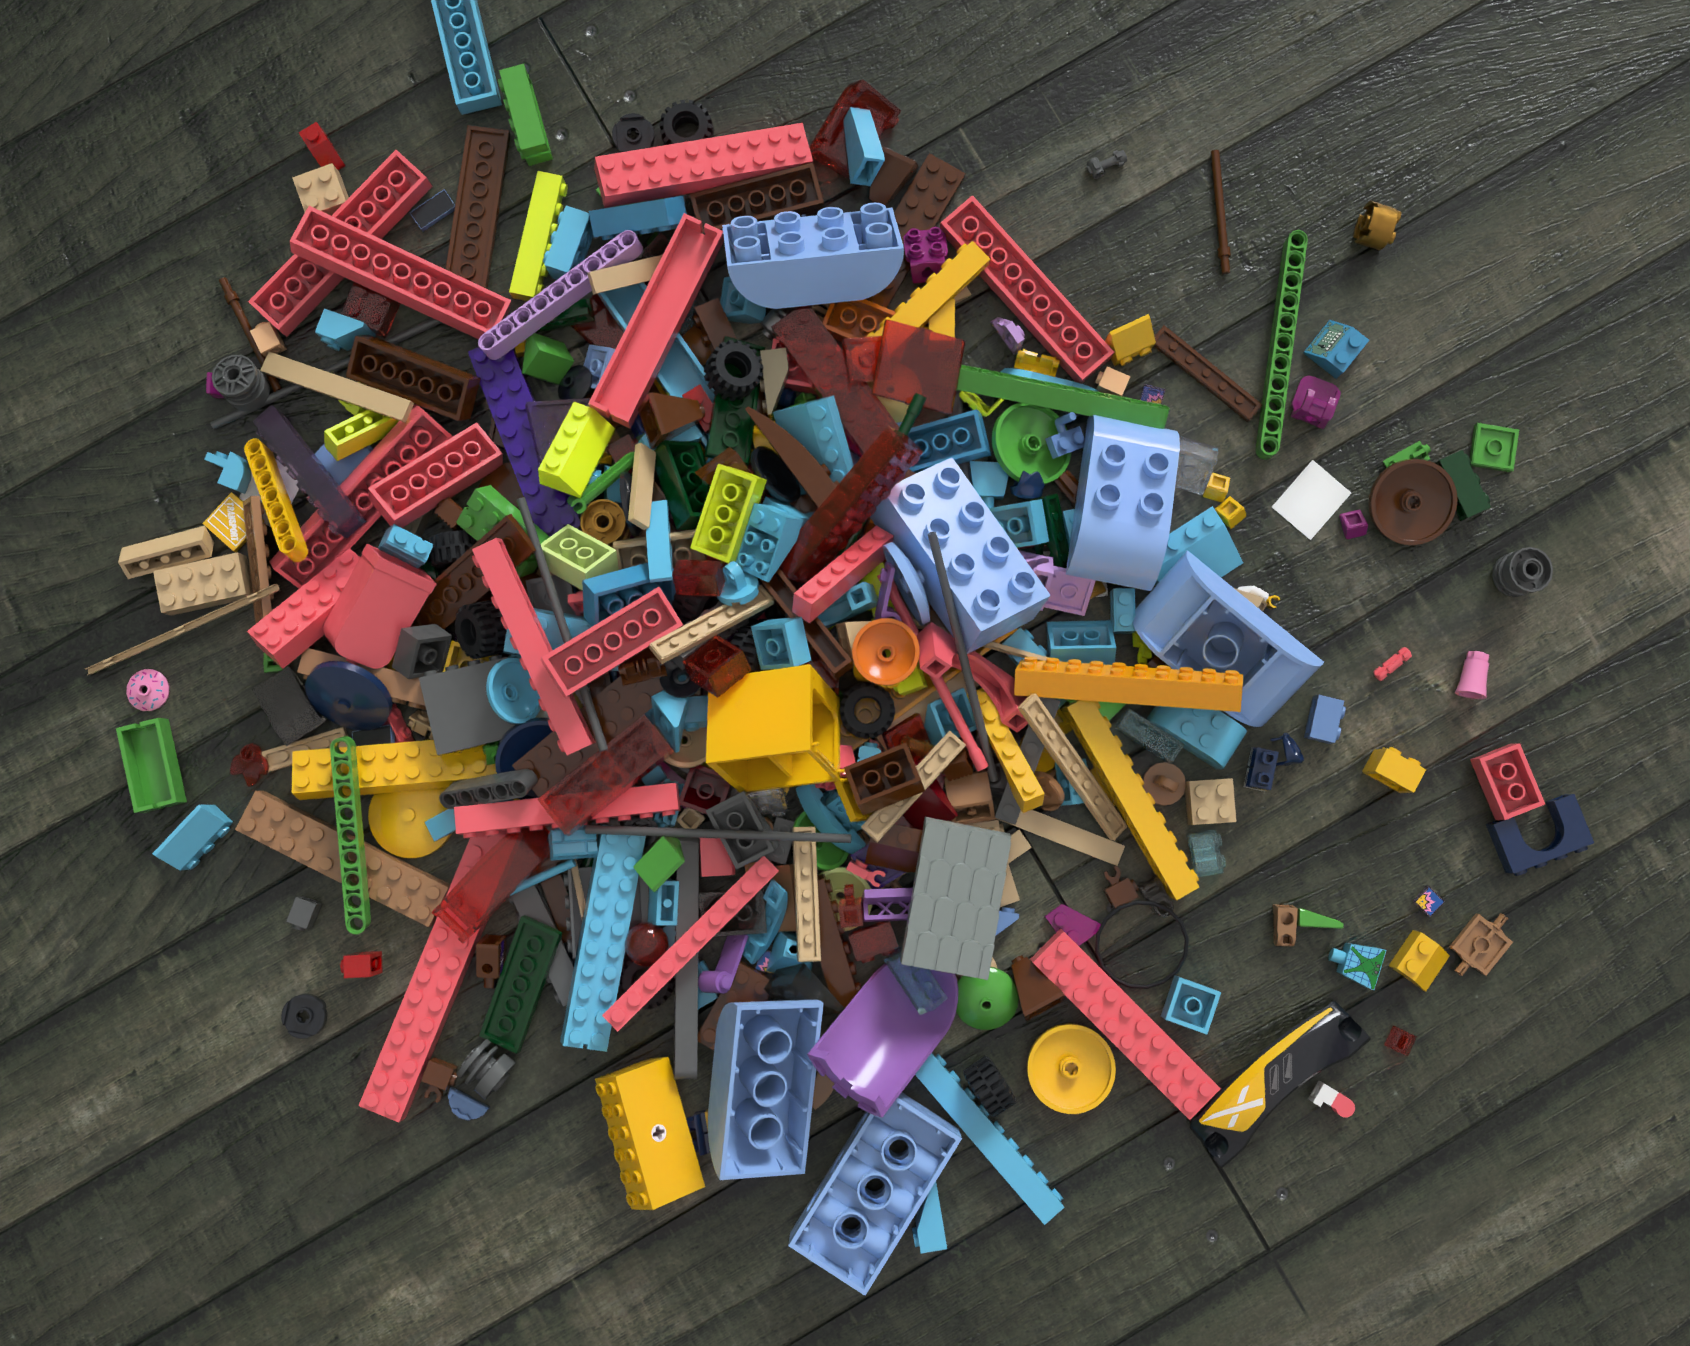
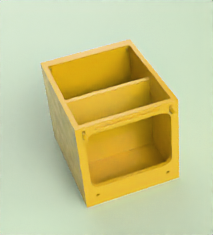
M811 664L708 679L706 764L740 793L744 790L745 792L840 781V773L845 772V769H840V698Z

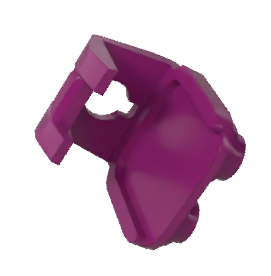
M932 227L929 230L910 229L903 239L905 259L910 263L913 283H925L930 275L933 273L937 275L942 270L941 266L948 257L946 236L939 227Z
M1313 376L1303 377L1297 386L1291 402L1293 410L1291 417L1324 429L1334 415L1341 395L1340 390L1336 385Z

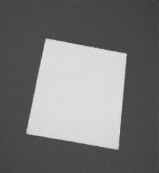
M1312 460L1275 502L1272 508L1311 540L1348 498L1351 492Z

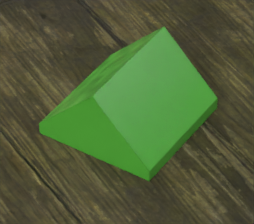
M533 333L526 339L522 374L556 385L560 384L574 363L565 343Z
M662 836L633 866L652 891L656 892L685 862L680 840Z

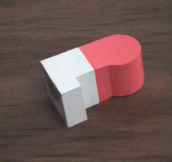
M1319 1080L1308 1100L1320 1107L1325 1102L1331 1106L1336 1114L1342 1117H1350L1355 1111V1105L1351 1099Z

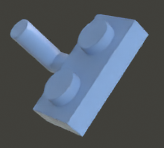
M1074 412L1057 418L1054 423L1058 434L1045 439L1053 459L1084 447L1085 438L1080 426L1067 431L1065 428V424L1076 419Z

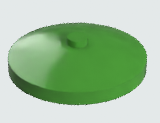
M1020 402L1002 412L994 424L992 431L994 455L1001 468L1017 482H1019L1023 471L1029 474L1038 471L1044 481V485L1061 476L1069 465L1071 452L1053 459L1045 440L1050 436L1058 434L1054 422L1059 416L1050 408Z

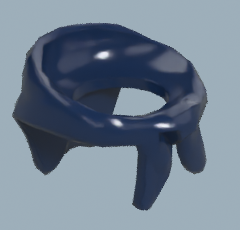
M1023 471L1019 482L1014 480V486L1010 487L1011 494L1017 497L1034 499L1042 496L1045 485L1038 471L1032 474Z
M1288 733L1270 739V741L1283 739L1287 761L1278 762L1276 766L1303 763V755L1296 742Z

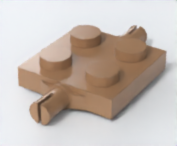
M1476 913L1449 946L1462 960L1454 970L1460 976H1463L1469 967H1473L1482 975L1487 976L1511 946L1513 941L1506 937L1500 929L1508 920L1504 914L1500 913L1492 923Z

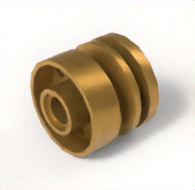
M599 499L591 502L581 515L580 526L582 532L612 548L613 541L626 540L631 537L623 509L611 500Z

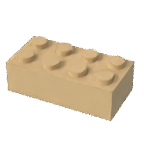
M238 552L153 571L161 613L171 616L236 602L252 594L247 556Z

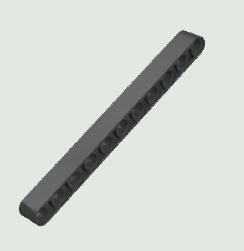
M676 837L680 840L685 862L675 871V880L679 881L675 943L698 921L699 838ZM698 952L674 975V1080L697 1079Z

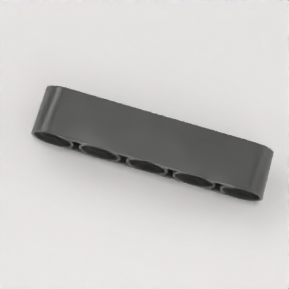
M520 769L459 780L449 785L440 794L439 800L445 808L454 809V807L521 798L537 784L538 778L532 770Z

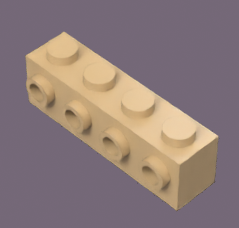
M201 526L123 547L118 563L126 577L131 579L153 573L155 570L212 557L214 541L207 528Z

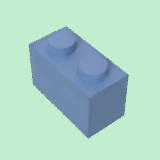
M1322 695L1313 696L1304 738L1328 744L1335 743L1341 733V728L1339 727L1340 719H1343L1345 715L1344 701Z

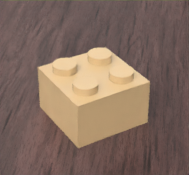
M333 163L292 177L304 212H306L308 206H311L332 216L349 198L340 172Z
M1233 778L1186 781L1185 797L1188 825L1236 822Z

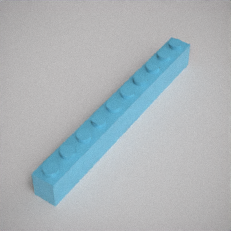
M932 1052L915 1074L917 1078L1044 1225L1047 1224L1064 1208L1061 1202L1064 1198L1055 1188L1051 1190L1047 1186L1049 1182L1041 1171L1038 1173L1032 1168L1034 1163L1026 1154L1023 1157L1017 1151L1020 1147L1012 1138L1007 1139L1002 1134L1005 1130L997 1121L993 1123L988 1117L989 1113L983 1105H977L973 1100L976 1098L973 1092L968 1087L964 1089L959 1084L961 1081L959 1076L953 1070L949 1072L945 1068L947 1063L938 1053L935 1056Z

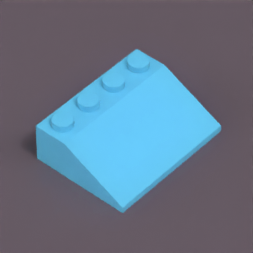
M834 395L773 412L776 424L799 441L820 465L825 464L832 473L829 477L833 482L837 480L843 487L851 485L858 480ZM800 485V490H801V494H800V495H802V494H807V493L805 492V490L802 488V486Z
M1213 506L1169 534L1165 557L1155 585L1161 581L1187 550L1220 577L1243 564L1225 524Z

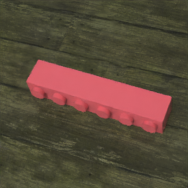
M877 525L794 593L792 612L802 617L808 623L812 622L885 560L883 545L893 542L894 535Z

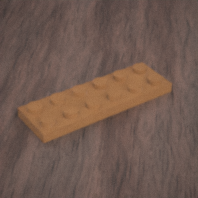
M250 496L243 501L252 594L269 587L268 579H271V568L267 566L266 557H269V547L264 542V536L267 535L266 523H262V514H264L265 508L263 502L260 501V496ZM274 593L253 602L255 624L274 610L271 609V600L274 599Z

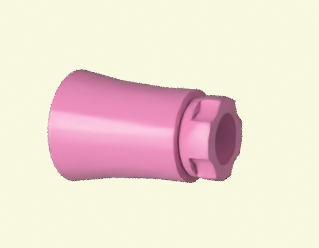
M1480 651L1467 652L1455 694L1471 699L1487 698L1486 685L1489 654Z

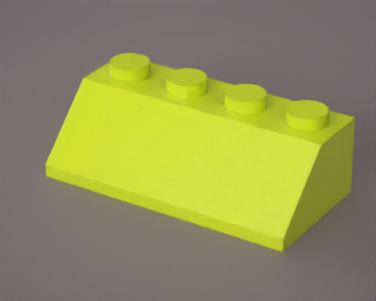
M573 402L538 468L540 484L581 498L615 432V428L594 408Z
M718 464L690 548L726 563L736 562L754 503L759 504L767 479Z

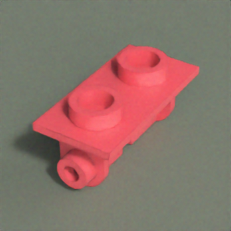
M396 703L393 704L391 714L383 726L391 725L395 733V743L415 741L411 730L407 727L400 709Z

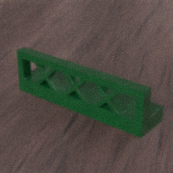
M591 299L578 300L535 333L595 321Z
M1058 493L1026 500L1025 502L1042 499L1049 542L1034 545L1036 554L1045 556L1043 554V547L1046 545L1050 549L1049 557L1053 558V566L1067 568L1069 547Z

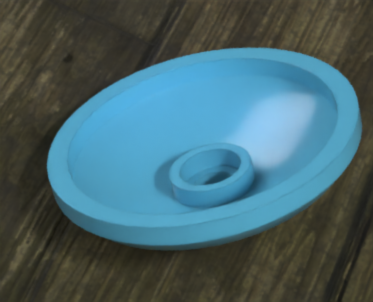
M507 658L496 663L490 670L486 683L487 697L492 709L501 719L512 724L525 723L535 718L541 710L538 702L540 696L537 690L534 691L529 683L531 678L529 672L523 669L519 658Z

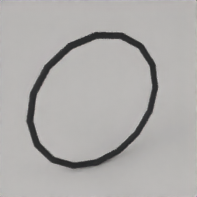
M1135 900L1118 906L1103 919L1096 933L1095 953L1100 967L1113 981L1128 988L1149 989L1166 983L1180 971L1187 958L1189 938L1183 921L1172 909L1155 901ZM1134 905H1154L1169 912L1180 924L1185 939L1184 953L1176 969L1163 980L1148 985L1129 984L1116 978L1104 966L1099 952L1100 934L1107 921L1121 909Z

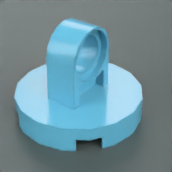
M734 561L723 567V575L715 584V592L721 603L732 606V603L740 602V605L752 601L758 595V587L760 586L758 577L743 571Z

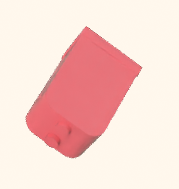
M366 544L362 551V556L324 623V635L338 654L345 657L349 663L354 665L360 663L373 669L382 668L390 662L396 652L401 628H407L412 625L429 594L434 590L436 583L423 569H417L376 547Z

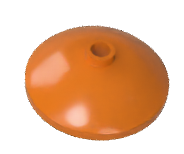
M891 618L876 619L866 624L856 635L852 647L853 661L859 673L868 681L885 686L894 685L907 679L915 670L920 656L919 643L914 632L903 622ZM885 650H889L891 652V655L888 658H885L882 655Z

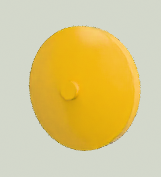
M446 788L374 794L369 806L368 818L371 832L379 845L389 853L403 858L424 857L440 849L448 841L452 833L434 842L425 822L447 810L439 800L440 794Z
M1070 1023L1054 1026L1042 1033L1030 1049L1027 1059V1076L1030 1086L1040 1101L1055 1111L1066 1114L1087 1112L1104 1101L1114 1084L1116 1066L1113 1053L1107 1042L1097 1032L1086 1026Z

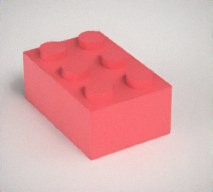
M1520 743L1508 744L1470 759L1495 820H1507L1545 805Z

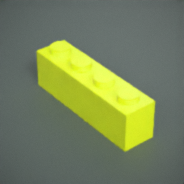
M366 410L325 430V448L336 461H339L383 439L399 421Z

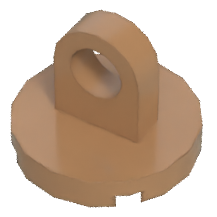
M1166 762L1157 763L1149 767L1143 775L1144 785L1142 787L1146 793L1149 792L1152 795L1155 804L1171 805L1177 802L1185 792V776L1174 764Z
M1049 770L1046 773L1035 771L1034 775L1045 793L1041 808L1048 811L1058 809L1064 802L1065 794L1057 781L1056 770Z

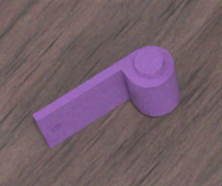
M887 561L880 573L879 581L882 582L875 611V620L891 618L901 621L897 612L888 606L895 567Z
M727 935L715 971H703L698 977V987L702 992L727 993L730 990L749 937L748 935Z

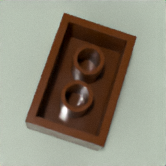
M907 743L844 767L857 806L863 816L925 792Z

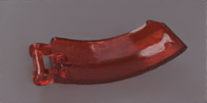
M543 826V830L539 831L521 828L520 833H507L459 881L444 900L432 911V914L436 918L439 917L459 937L458 940L464 944L484 925L501 904L540 865L550 858V832ZM447 907L469 927L466 931L445 911Z

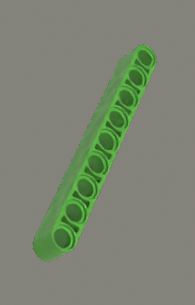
M343 736L332 741L330 755L345 924L350 933L360 934L369 927L371 914L356 745L351 737ZM340 741L347 744V751L345 753L340 751L338 747ZM342 763L348 765V774L342 773L340 769ZM344 785L351 789L350 796L344 795L342 791ZM345 808H350L353 811L352 818L346 817L344 813ZM347 830H352L355 833L354 840L348 839L346 835ZM349 852H354L356 854V862H352L349 859ZM351 874H355L358 876V884H355L351 881ZM352 897H359L361 905H355ZM354 918L361 919L363 922V926H356L354 923Z

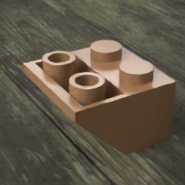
M987 770L975 771L972 775L960 777V779L956 778V780L952 779V781H948L947 777H944L947 798L958 814V817L953 819L952 822L966 825L996 820Z

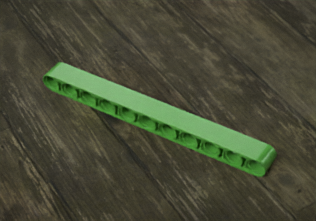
M1301 230L1293 231L1283 244L1255 449L1257 456L1263 460L1274 456L1280 448L1308 242L1306 233ZM1291 239L1297 240L1299 246L1294 245ZM1289 260H1294L1297 266L1290 265ZM1286 280L1292 281L1294 287L1288 286ZM1283 300L1289 301L1291 307H1286L1283 304ZM1280 321L1287 322L1288 328L1282 327ZM1277 341H1282L1286 349L1280 348ZM1275 362H1280L1283 369L1276 368ZM1272 382L1278 383L1280 390H1275L1272 387ZM1269 403L1276 404L1277 411L1271 410ZM1266 423L1274 426V432L1266 428ZM1264 444L1271 446L1272 451L1270 453L1264 450Z
M946 361L939 362L935 380L936 385L1074 412L1091 417L1097 415L1159 429H1165L1170 409L1162 404Z

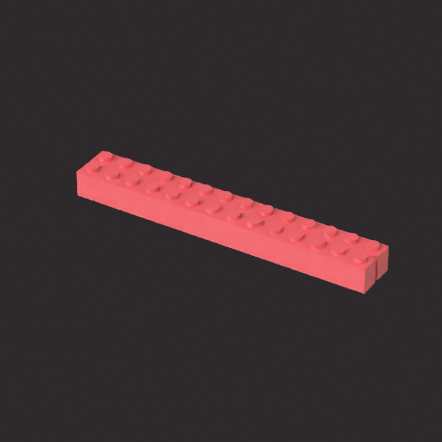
M507 830L499 831V835L485 836L484 832L476 833L477 837L470 838L361 1098L360 1107L398 1123L407 1117L427 1064L431 1059L475 953L476 944L480 941L496 902L494 893L501 890L523 837L521 832L508 834Z

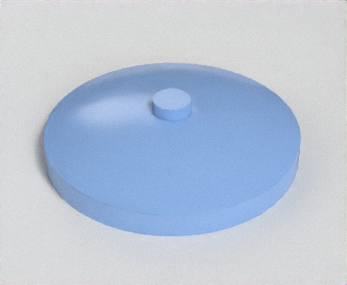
M893 542L883 545L885 559L895 567L894 581L910 612L921 626L930 622L928 600L922 585L925 579L921 571L914 569L909 559Z

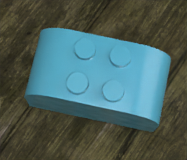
M1155 706L1144 722L1215 769L1225 768L1247 733V730L1242 725L1219 710Z

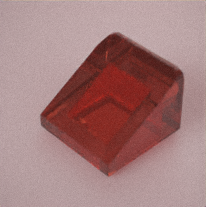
M1393 1026L1385 1046L1408 1057L1417 1037Z

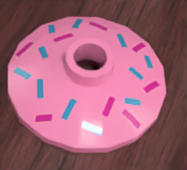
M144 669L136 672L130 678L126 694L129 702L135 708L141 711H154L166 703L170 686L167 678L161 672L154 669ZM144 686L148 689L145 694L142 692Z

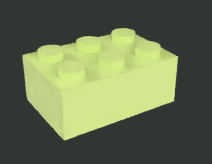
M569 524L541 543L549 571L583 590L582 580L619 570L617 551L614 548Z

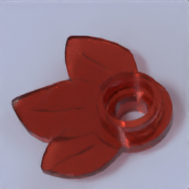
M249 743L242 747L240 754L236 755L232 760L230 774L237 775L243 773L248 787L258 782L260 774H268L269 764L267 759L262 756L261 748L257 744Z

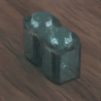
M1213 829L1188 833L1187 838L1192 867L1197 876L1203 877L1223 873V868H1226V861L1224 855L1220 854L1219 847L1222 846L1220 833L1217 834L1216 830Z

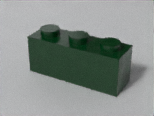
M1463 450L1435 462V464L1442 467L1450 475L1457 491L1456 514L1460 521L1491 508L1489 504L1490 499L1480 486V478L1473 472L1470 466V458L1467 454H1464Z

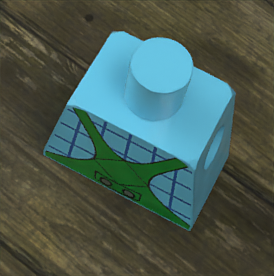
M1345 943L1343 951L1332 948L1328 959L1339 963L1337 973L1366 988L1375 990L1386 950Z

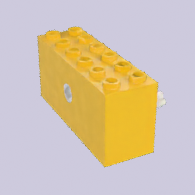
M669 1057L646 1059L595 1079L596 1092L602 1103V1114L608 1124V1135L613 1142L615 1149L614 1157L620 1167V1178L625 1185L627 1192L626 1200L631 1209L654 1210L705 1187Z

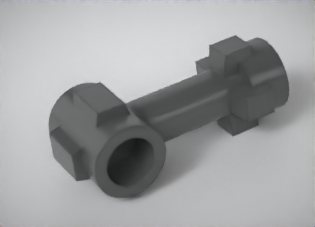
M1116 150L1113 152L1112 157L1101 162L1097 157L1090 159L1087 162L1089 175L1093 176L1094 179H1098L1105 174L1104 169L1115 164L1119 167L1123 166L1127 162L1126 153L1124 150Z

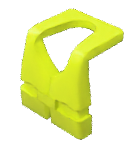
M966 391L959 393V397L964 403L967 402L972 410L977 409L984 417L989 416L1004 401V399L999 398L989 408L975 393Z

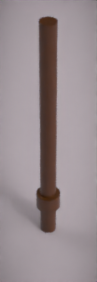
M1212 150L1211 160L1219 238L1217 252L1218 258L1221 261L1222 274H1229L1231 251L1227 242L1219 150Z
M221 278L219 283L225 293L224 298L227 304L231 305L262 367L266 357L260 353L250 332L252 327L239 304L240 299L236 291L232 290L227 278ZM265 374L274 392L282 389L276 377Z

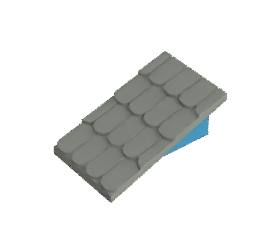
M925 817L900 959L901 964L988 980L1011 847L1010 833Z

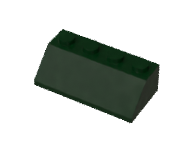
M664 440L654 450L656 452L655 469L676 529H696L711 486L695 474L697 470L707 464L699 442Z

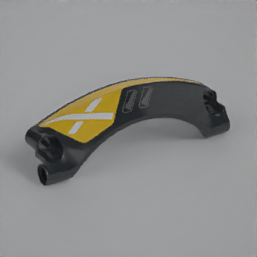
M1336 1001L1330 1002L1326 1007L1290 1029L1249 1062L1190 1124V1130L1206 1147L1215 1162L1221 1168L1225 1167L1245 1149L1259 1126L1285 1098L1319 1072L1349 1059L1368 1043L1371 1038Z

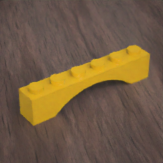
M984 689L976 690L989 743L1001 763L1022 813L1042 806L1045 793L1011 731L1006 725L1001 723L998 710Z

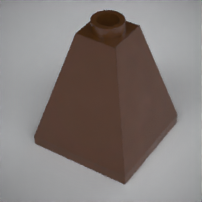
M881 146L885 161L871 184L869 199L871 203H881L887 207L917 172L919 166L916 161Z
M653 392L647 394L638 408L651 449H656L664 440L669 441L698 424L705 417L704 407L699 405L698 400Z
M1021 955L1011 961L1026 1022L1064 1001L1063 992L1027 957L1024 958Z

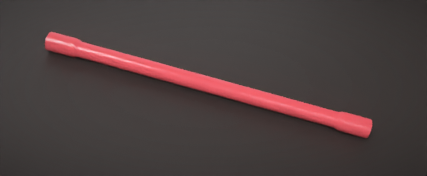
M893 579L889 598L901 621L917 635L919 630ZM942 675L937 680L930 676L961 739L966 744L969 757L977 772L987 768L989 765L981 749L977 746Z

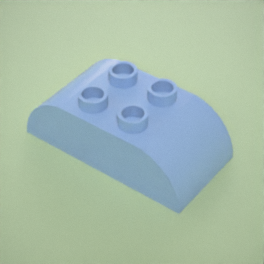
M1097 415L1089 416L1087 419L1066 575L1147 591L1153 589L1163 564L1170 533L1180 450V439L1177 431L1153 428Z
M822 1001L730 1002L722 1009L716 1028L708 1107L709 1148L713 1166L719 1180L805 1174L816 1068L807 1054L820 1039L824 1004Z

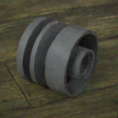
M243 355L225 357L217 363L213 370V386L237 410H255L263 405L269 397L270 384L268 379L248 357Z
M1527 547L1500 557L1493 566L1492 577L1495 586L1500 592L1506 596L1519 597L1540 591L1548 586L1552 579L1553 567L1546 553L1538 548Z
M488 1039L469 1053L456 1074L461 1079L467 1073H470L465 1081L467 1085L474 1079H477L478 1083L474 1091L484 1100L504 1084L510 1076L509 1072L516 1064L506 1054H503L496 1060L494 1056L498 1050L497 1046L486 1052L491 1045V1041Z

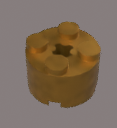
M1369 201L1363 208L1366 210L1364 216L1359 215L1353 234L1357 240L1354 242L1382 250L1387 243L1392 244L1396 237L1394 229L1401 218V211Z

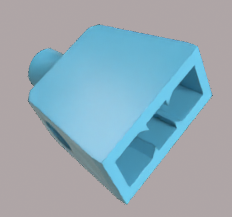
M970 461L972 486L986 506L993 508L994 500H1003L1009 475L1001 468L998 462Z

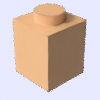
M270 322L259 323L254 329L250 330L260 353L265 357L268 352L278 354L287 350L277 328Z
M1107 366L1104 372H1099L1095 383L1098 384L1096 390L1102 393L1122 396L1130 376Z

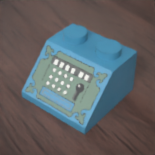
M1329 320L1303 354L1337 379L1365 347L1369 339L1354 327Z

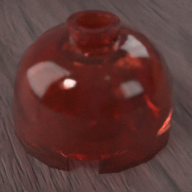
M650 922L639 923L632 927L625 940V951L629 959L642 967H651L669 949L668 936L664 929Z

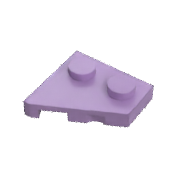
M1000 317L992 320L991 324L1013 355H1015L1018 350H1021L1025 340L1023 330L1019 325L1015 326L1013 321Z

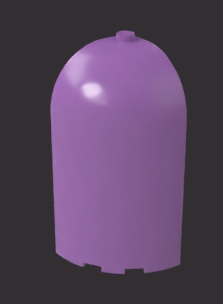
M901 956L888 961L876 970L807 1054L820 1075L825 1076L826 1074L834 1083L832 1088L845 1099L847 1096H850L859 1102V1108L881 1118L946 1035L954 1020L958 1004V982L955 974L903 965L900 962Z

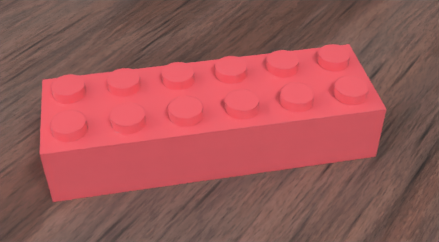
M476 422L369 487V500L390 526L395 524L403 528L434 509L441 500L455 496L492 473L503 464V453Z
M349 548L247 631L255 644L282 669L324 635V623L356 567L360 556Z
M657 587L541 657V662L563 697L567 698L647 649L650 643L682 627L683 623L661 588Z

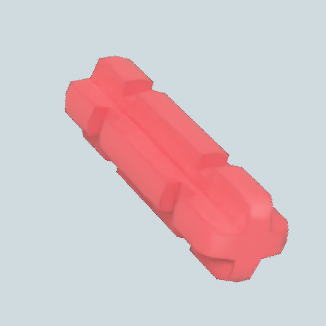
M1406 647L1401 648L1398 654L1391 656L1382 664V667L1379 666L1373 671L1374 676L1379 681L1384 680L1387 674H1391L1403 664V661L1406 662L1412 657L1410 650Z

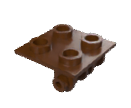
M649 647L618 666L623 686L667 676L665 663L661 664Z

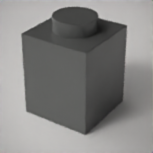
M305 896L295 897L286 922L293 924L292 928L300 931L313 928L323 903Z

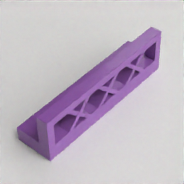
M913 888L864 889L862 895L864 922L907 920L908 914L905 913L906 911L909 912L910 904L907 906L904 903H910ZM876 904L882 911L878 915H868V905ZM892 904H899L904 910L900 914H893L888 908Z

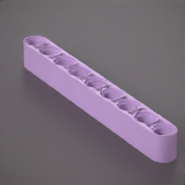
M631 230L623 231L493 326L479 338L478 345L481 350L492 360L501 358L591 292L592 288L588 272L632 262L643 251V246L636 234Z

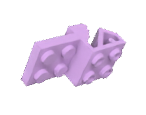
M1019 550L1051 595L1040 611H1043L1045 607L1085 616L1096 580L1066 575V568L1053 566L1052 557Z

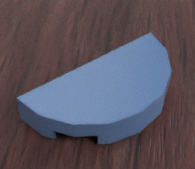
M451 1087L449 1090V1105L452 1108V1112L461 1119H477L483 1116L490 1108L454 1087Z

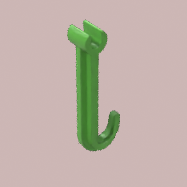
M635 451L623 456L589 484L581 498L573 495L568 498L567 503L573 507L577 514L583 513L586 510L587 504L618 480L621 472L629 471L633 467Z

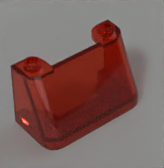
M863 79L849 84L844 89L809 146L812 159L849 180L843 123L849 108L870 110L879 138L884 130H887L889 127L891 129L895 127L899 121L898 115L901 112L899 108Z

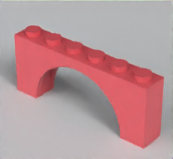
M930 622L916 635L920 648V669L936 680L950 667H955L962 671L954 638L936 624ZM970 652L967 656L973 679L993 701L1000 715L1001 723L1018 733L1028 724L1018 709L1028 696L1014 695V677L977 652Z

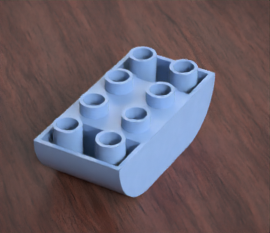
M868 203L863 205L860 211L845 213L840 208L827 207L819 210L816 216L800 217L796 212L786 211L777 214L774 220L757 221L752 216H740L734 218L731 224L722 225L728 273L732 283L746 299L767 308L780 309L864 300L885 289L897 275L903 261L904 247L893 208H886L881 203Z
M1188 550L1135 609L1133 626L1148 648L1172 669L1180 670L1181 667L1193 668V671L1214 669L1220 673H1225L1226 670H1235L1239 674H1243L1241 712H1224L1249 726H1263L1324 663Z

